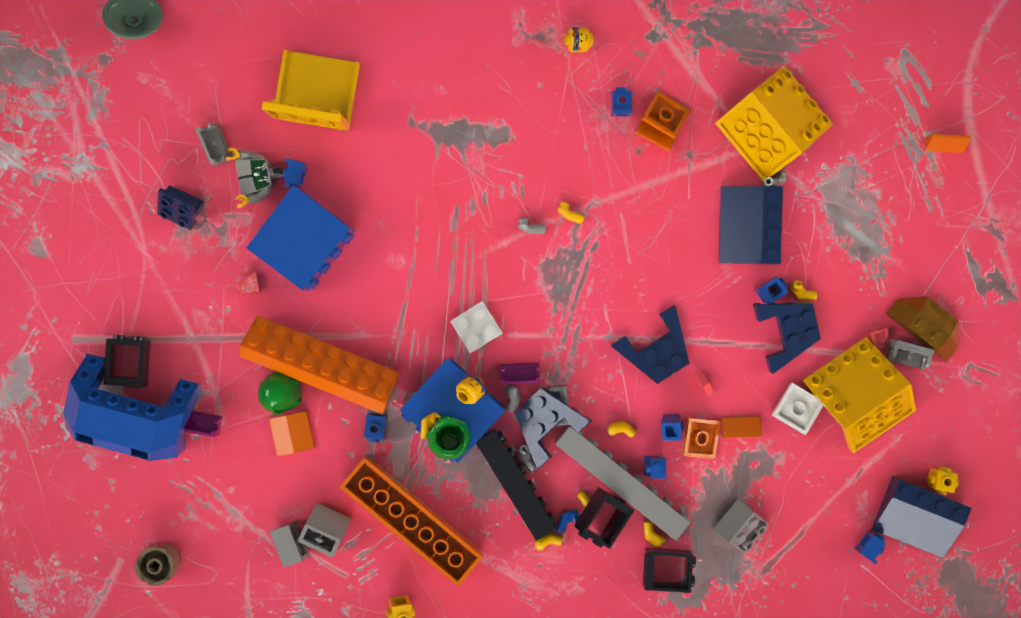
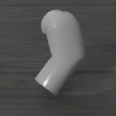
M776 172V178L766 177L764 184L766 186H778L785 183L787 180L786 172Z
M528 218L518 219L519 225L517 226L520 230L530 234H545L546 227L544 224H528Z
M508 384L505 387V393L508 394L510 401L506 410L514 413L521 400V395L515 385Z
M526 444L519 447V461L533 473L537 467L532 460L529 447Z

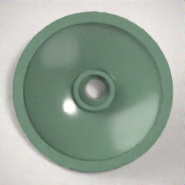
M109 0L103 8L102 18L105 27L112 34L124 39H141L152 35L159 29L163 21V13L156 0Z

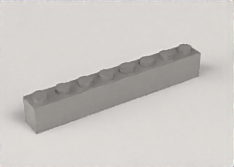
M568 425L555 441V445L677 541L690 524L687 519L688 515L681 509L675 510L672 507L673 503L666 497L660 498L657 495L658 491L651 485L645 486L642 483L643 479L636 473L630 474L627 471L628 467L621 461L615 462L612 459L613 455L606 449L600 450L597 447L598 443L591 437L585 438L582 435L583 431L577 433L572 426Z

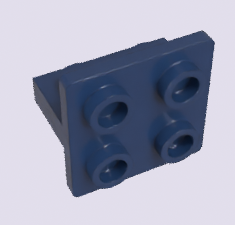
M170 185L166 190L160 188L158 190L157 214L163 219H168L178 224L180 227L192 230L194 218L203 208L204 201Z

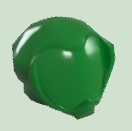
M279 372L267 375L260 382L258 389L260 404L265 410L272 412L273 415H280L300 405L302 398L298 380Z
M446 415L442 416L426 434L429 449L437 457L445 460L457 459L463 455L469 447L471 438L467 422Z

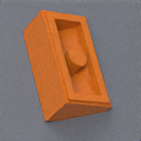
M643 120L635 133L637 136L667 152L671 150L676 138L673 139Z
M931 134L926 137L925 150L963 153L971 141V137Z
M760 416L721 417L722 437L724 438L763 437Z

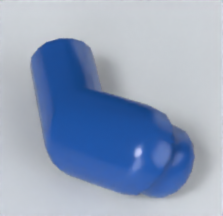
M575 509L562 513L556 531L565 533L568 523L576 522L580 513Z

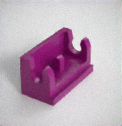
M539 363L501 364V385L540 383Z
M192 411L184 426V432L210 437L218 436L223 416Z

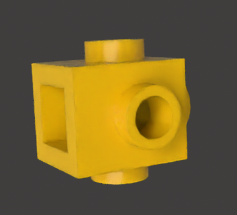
M940 466L937 469L931 467L927 486L935 489V493L947 495V492L955 493V489L959 484L958 474L951 472L952 468Z
M408 595L389 598V609H386L387 618L415 617L414 606L411 604Z

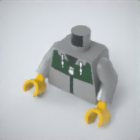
M235 148L227 149L226 151L233 153V157H226L227 160L238 159L235 160L241 194L234 200L240 199L242 204L237 205V207L242 208L246 203L261 202L270 194L271 189L275 187L273 179L282 177V167H271L270 161L265 159L263 155L252 151H237Z

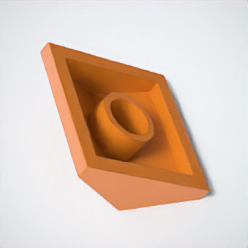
M658 91L641 120L675 139L691 110Z
M307 411L269 419L277 456L315 448Z
M687 417L682 456L715 459L721 421Z

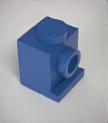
M617 87L616 91H612L611 116L630 117L632 115V91H628L627 87ZM619 98H625L626 102L621 104Z
M286 158L285 162L288 163V166L284 168L282 174L285 186L292 188L293 185L302 187L308 165Z
M778 276L773 277L760 287L754 289L764 304L773 303L788 293L786 290L787 284ZM771 286L775 290L772 294L769 292V287Z
M374 413L366 415L364 437H367L369 442L378 443L379 439L383 440L385 438L388 415ZM373 425L378 427L377 432L371 430Z
M663 414L661 420L663 441L682 440L683 421L679 419V414Z
M645 456L644 475L650 478L666 479V458L664 456Z
M867 531L855 550L876 564L878 561L875 558L883 553L886 538L878 532L873 534Z

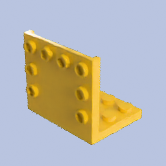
M284 50L275 100L269 99V102L263 101L262 110L278 120L349 131L360 62Z
M785 66L764 81L715 123L763 181L766 177H771L802 154L833 125L829 117L822 112L817 103L807 94L804 87L797 82Z
M867 337L803 380L808 389L841 425L848 448L853 454L916 411L911 383Z

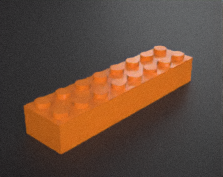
M259 315L254 319L240 344V357L380 414L384 413L400 375V372Z
M368 455L361 460L340 485V488L457 587L483 558L484 552Z

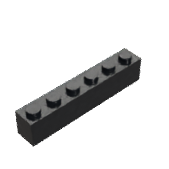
M493 429L482 436L476 444L537 541L555 530L556 526L554 523L557 521L551 512L547 513L544 508L547 505L542 496L538 497L534 492L537 488L532 480L528 481L524 474L527 472L521 463L517 464L514 458L517 456L511 447L507 448L505 445L506 438L503 433Z

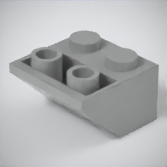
M737 499L714 529L728 542L743 553H746L753 547L758 537L764 534L769 524Z
M317 502L301 532L298 542L333 558L352 518Z

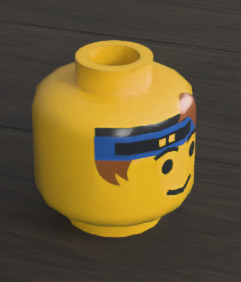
M571 27L567 34H564L563 42L570 52L585 53L593 45V34L586 27Z
M467 375L456 386L457 397L465 404L476 403L485 394L486 390L483 380L475 375Z

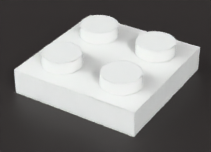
M483 301L450 321L470 354L502 334Z
M790 382L771 415L806 435L823 405L814 395Z

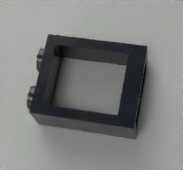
M113 335V338H107L103 385L148 386L151 341L144 340L143 336H132V339H125V335ZM115 344L140 346L137 378L113 376Z
M598 487L574 524V527L579 530L578 535L586 540L591 538L593 539L592 542L598 547L602 548V546L610 549L633 514L634 509L624 501ZM604 502L617 508L602 534L599 535L588 529Z
M645 548L644 590L691 593V587L695 586V576L692 575V570L696 567V556H693L691 550ZM655 555L685 557L684 583L654 582Z

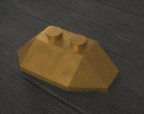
M929 296L897 299L886 313V315L923 345L933 349L934 353L944 362H947L958 348V320Z

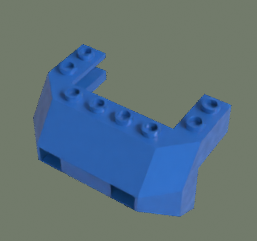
M87 353L70 380L63 411L65 427L73 439L149 461L177 458L185 450L184 426L199 399V384L180 379L165 407L98 389L104 380L103 365L105 364V358Z

